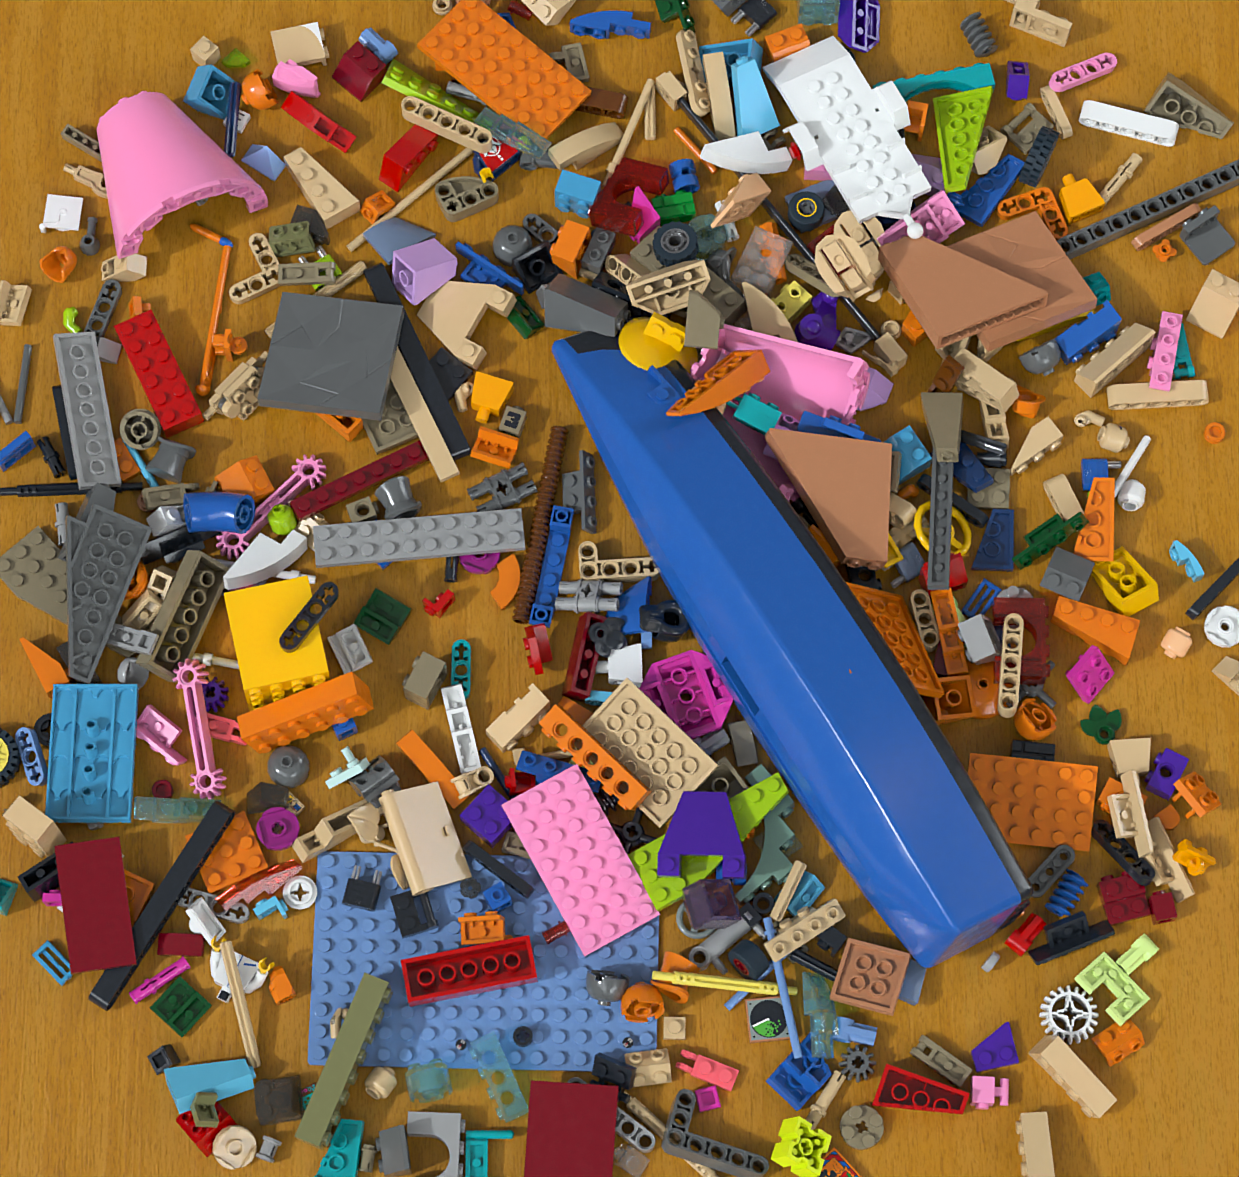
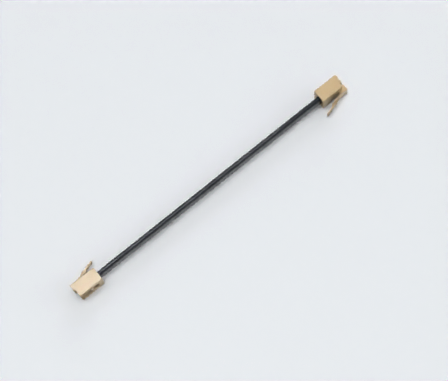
M670 71L658 76L655 89L672 110L676 111L681 108L709 143L719 141L688 104L686 84L676 79ZM733 171L739 179L743 175L747 174L743 172ZM766 197L761 203L762 207L801 254L815 264V255ZM838 297L875 342L873 351L878 357L872 356L864 350L862 354L876 365L885 369L890 377H893L900 368L906 365L908 355L889 332L881 336L855 303L852 302L850 297Z

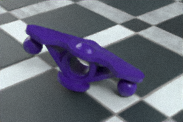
M820 292L811 300L814 314L806 315L795 326L794 334L798 343L832 350L841 334V331L836 329L838 297H831L824 292Z

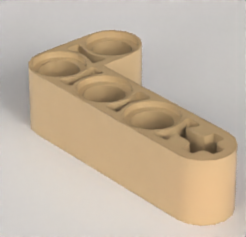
M585 541L579 546L580 579H602L604 582L631 583L640 582L648 576L651 577L652 581L660 577L651 557L598 560L597 547L593 542ZM585 550H591L593 555L584 556L582 553ZM653 566L654 572H650L649 567ZM628 567H633L636 569V572L629 574L625 570ZM640 567H643V573H640ZM612 568L616 572L613 575H607L605 570ZM586 570H592L595 572L594 575L590 577L584 575V571Z

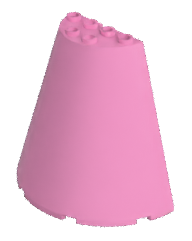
M142 91L138 95L129 98L124 97L118 101V104L100 117L97 126V136L116 252L119 259L138 253L139 246L143 240V231L151 230L162 220V215L178 210L195 201L229 192L231 196L245 198L249 213L268 207V199L261 186L165 94Z
M724 324V329H719L718 349L702 348L701 355L703 357L699 363L695 362L690 369V375L695 381L704 380V373L731 352L762 350L771 372L764 376L763 381L751 386V390L744 394L748 395L751 392L761 398L760 402L766 405L768 402L773 403L779 407L778 411L790 415L799 421L803 412L807 411L823 418H829L830 415L842 419L841 423L847 426L849 423L855 424L856 420L852 417L856 415L857 408L862 409L870 381V373L867 372L869 366L861 358ZM733 399L730 400L731 402H733V403H735V404H737V405L739 404V402H737V401H735V400H733ZM727 406L723 413L724 418L754 454L788 501L789 499L796 501L800 498L778 460L763 454L767 444L765 435L732 419L735 409Z

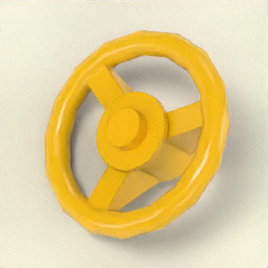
M931 501L920 505L914 516L916 536L927 551H929L930 528L922 527V517L926 511L930 510ZM952 506V516L957 520L963 532V544L954 538L955 532L951 525V550L955 551L951 553H954V555L961 553L964 556L971 546L972 533L965 517Z

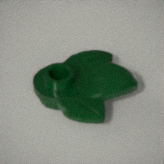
M1094 705L1089 713V719L1080 721L1081 729L1086 735L1094 737L1099 744L1108 745L1110 740H1114L1115 731L1121 727V713L1116 709L1107 715L1101 707ZM1106 732L1108 734V737L1103 738L1101 737L1100 733Z

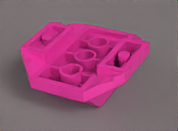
M689 650L651 664L640 686V689L692 739L721 729L734 701L707 656L694 650ZM685 693L690 694L692 699L690 701H683L681 695Z

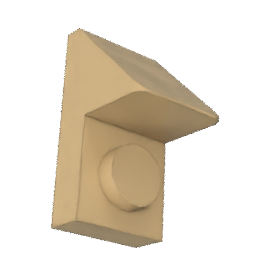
M1226 656L1212 672L1239 696V661Z

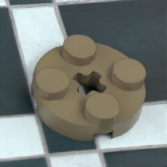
M853 1106L841 1118L839 1125L841 1136L845 1143L853 1149L865 1150L871 1148L880 1141L883 1135V1119L875 1109L869 1106ZM864 1122L868 1130L863 1131L861 1134L855 1126Z

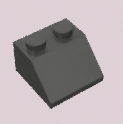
M1056 546L1039 586L1079 602L1095 563Z
M404 1125L379 1131V1138H376L377 1151H381L382 1159L378 1160L380 1173H384L385 1177L411 1175L408 1140Z

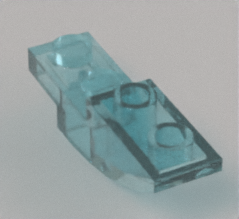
M136 796L134 798V819L152 820L155 823H200L216 800Z
M802 972L804 1015L810 1016L812 1058H834L833 1036L839 1035L834 1001L830 1000L831 992L823 976L812 972Z

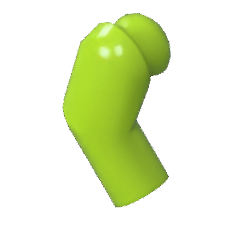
M75 307L66 308L63 312V325L70 333L83 331L75 323V317L78 314V310Z

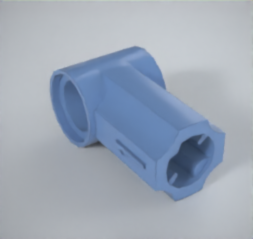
M371 27L366 28L358 38L362 45L385 64H388L398 55L396 47L390 41H385Z
M836 1017L832 1039L843 1043L854 1042L873 1047L877 1028L855 1023L854 1020L849 1018Z

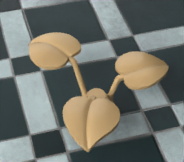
M364 805L347 815L362 843H374L375 847L379 846L397 853L396 848L380 843L385 837L384 828H387L388 824L377 825L380 815L374 806ZM397 853L391 857V870L398 885L402 890H406L409 884Z

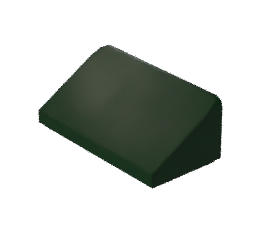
M519 295L515 297L517 302L506 318L522 337L527 339L543 328L545 324Z

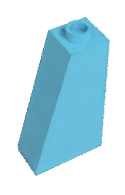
M747 56L736 59V63L731 65L737 136L757 131L761 135L780 126L755 59Z
M245 1059L164 1069L166 1083L179 1114L191 1110L190 1106L197 1092L217 1093L218 1098L216 1101L253 1089V1079L256 1078L253 1066H248Z

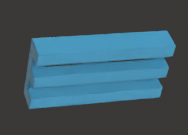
M47 940L32 956L63 986L67 980L72 978L71 971L67 973L45 949L49 947L69 969L70 963ZM41 953L64 975L62 979L39 957Z

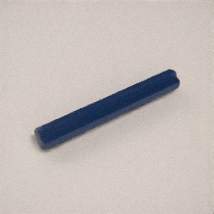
M231 82L229 88L224 152L229 157H234L236 151L241 84L239 82Z

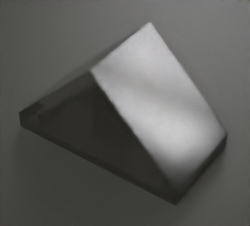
M260 782L247 793V814L265 812L274 807L289 809L288 787Z

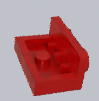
M545 623L524 627L526 637L523 638L525 650L530 652V656H527L529 669L534 668L535 675L544 674L542 663L553 660Z

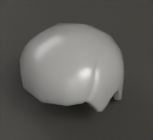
M135 657L124 659L117 670L118 681L120 684H137L138 688L141 689L149 677V670L136 664L137 658Z

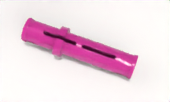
M182 956L151 979H145V983L129 992V995L135 1004H138V1002L151 993L153 995L157 993V989L191 967Z

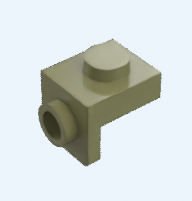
M196 1093L190 1106L196 1127L217 1128L219 1119L214 1106L218 1098L217 1093Z

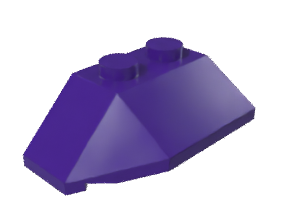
M839 0L838 37L849 48L863 53L868 52L879 43L880 4L878 0Z

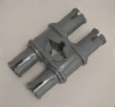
M523 462L508 470L501 469V472L488 478L485 477L483 482L467 489L472 501L487 493L492 495V500L476 506L477 512L503 510L516 503L520 504L521 499L538 492L532 480L517 488L512 486V481L528 475ZM498 485L502 487L503 490H506V496L501 491H499Z

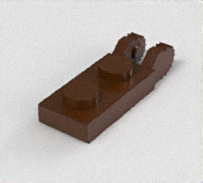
M948 355L932 381L933 384L927 392H936L938 388L943 391L942 393H951L965 367Z

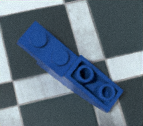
M599 11L571 19L570 32L578 36H593L596 39H609L610 32H614L616 35H631L635 38L643 39L650 38L651 23L633 20V12Z

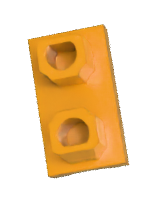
M1187 839L1177 844L1178 851L1172 855L1174 861L1188 867L1187 871L1192 876L1202 875L1209 866L1216 864V859L1208 855L1205 848H1194L1192 842Z

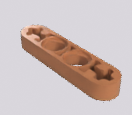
M1194 203L1139 234L1131 243L1136 251H1140L1181 228L1188 219L1192 218L1194 220L1202 210L1197 203Z

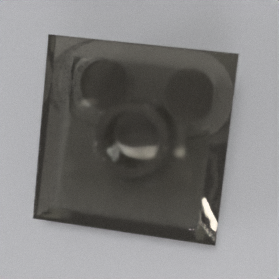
M299 1075L270 1080L262 1079L256 1082L254 1088L256 1114L261 1126L302 1120L304 1108Z

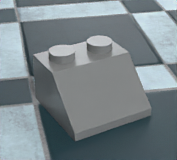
M979 614L958 623L960 630H957L960 640L966 644L967 649L965 653L969 661L979 665L1001 659L1002 646L990 618Z

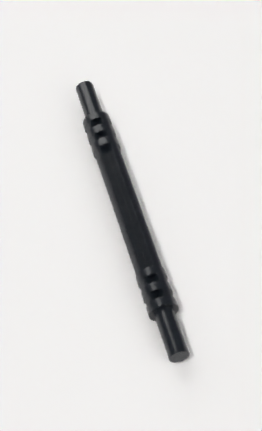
M143 482L122 483L120 487H111V489L116 491V493L143 490ZM78 483L17 485V487L0 488V496L85 495L90 489L79 490Z

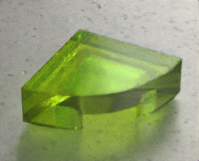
M235 48L222 60V64L228 68H243L250 64V60Z

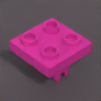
M1094 645L1084 655H1080L1078 657L1079 661L1075 666L1065 673L1082 701L1088 704L1115 674L1099 648Z

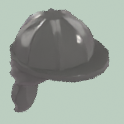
M731 247L728 251L716 250L712 252L707 258L706 266L744 298L743 292L730 280V264L736 255L737 249Z

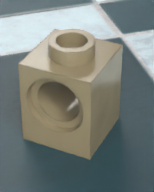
M369 496L346 505L352 523L375 521L377 519L376 514L380 513L376 502H371ZM362 509L369 510L367 515L362 516L358 514Z

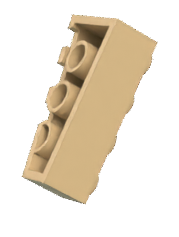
M1047 1112L1021 1113L1019 1121H1016V1133L1020 1134L1018 1152L1019 1155H1022L1021 1175L1024 1177H1055Z

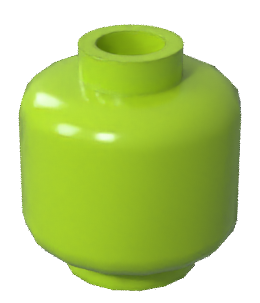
M275 505L267 515L269 525L275 534L288 535L297 525L293 509L288 505Z

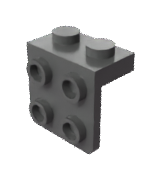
M1215 205L1210 209L1208 207L1203 209L1194 220L1192 218L1188 219L1182 225L1183 228L1179 235L1202 265H1208L1235 245L1233 238L1217 220L1220 210Z

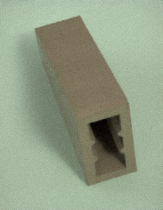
M921 392L922 410L937 462H958L964 408L963 393Z

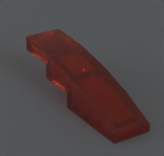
M294 859L270 866L236 883L215 898V900L227 911L241 899L246 903L251 902L263 891L270 896L303 868Z

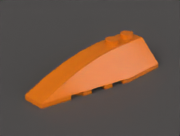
M762 350L731 352L704 373L705 379L697 380L694 383L696 388L688 390L685 393L686 398L679 399L666 412L667 416H684L706 411L750 391L751 386L763 381L764 376L771 372Z

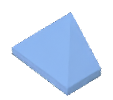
M252 144L241 159L243 163L274 182L286 167L285 163L268 146Z

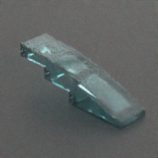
M486 106L474 120V124L489 130L494 138L537 159H540L551 145L550 141L521 122L515 123L503 114L499 116Z

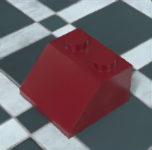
M357 41L344 53L332 75V79L358 101L362 102L383 81L387 72V65Z

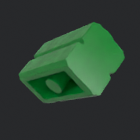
M680 190L675 192L674 195L659 194L651 199V205L660 216V226L670 222L696 220L692 192Z

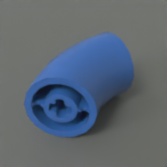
M194 492L185 493L183 497L184 517L189 533L230 532L243 534L253 524L255 503L253 498L247 494Z

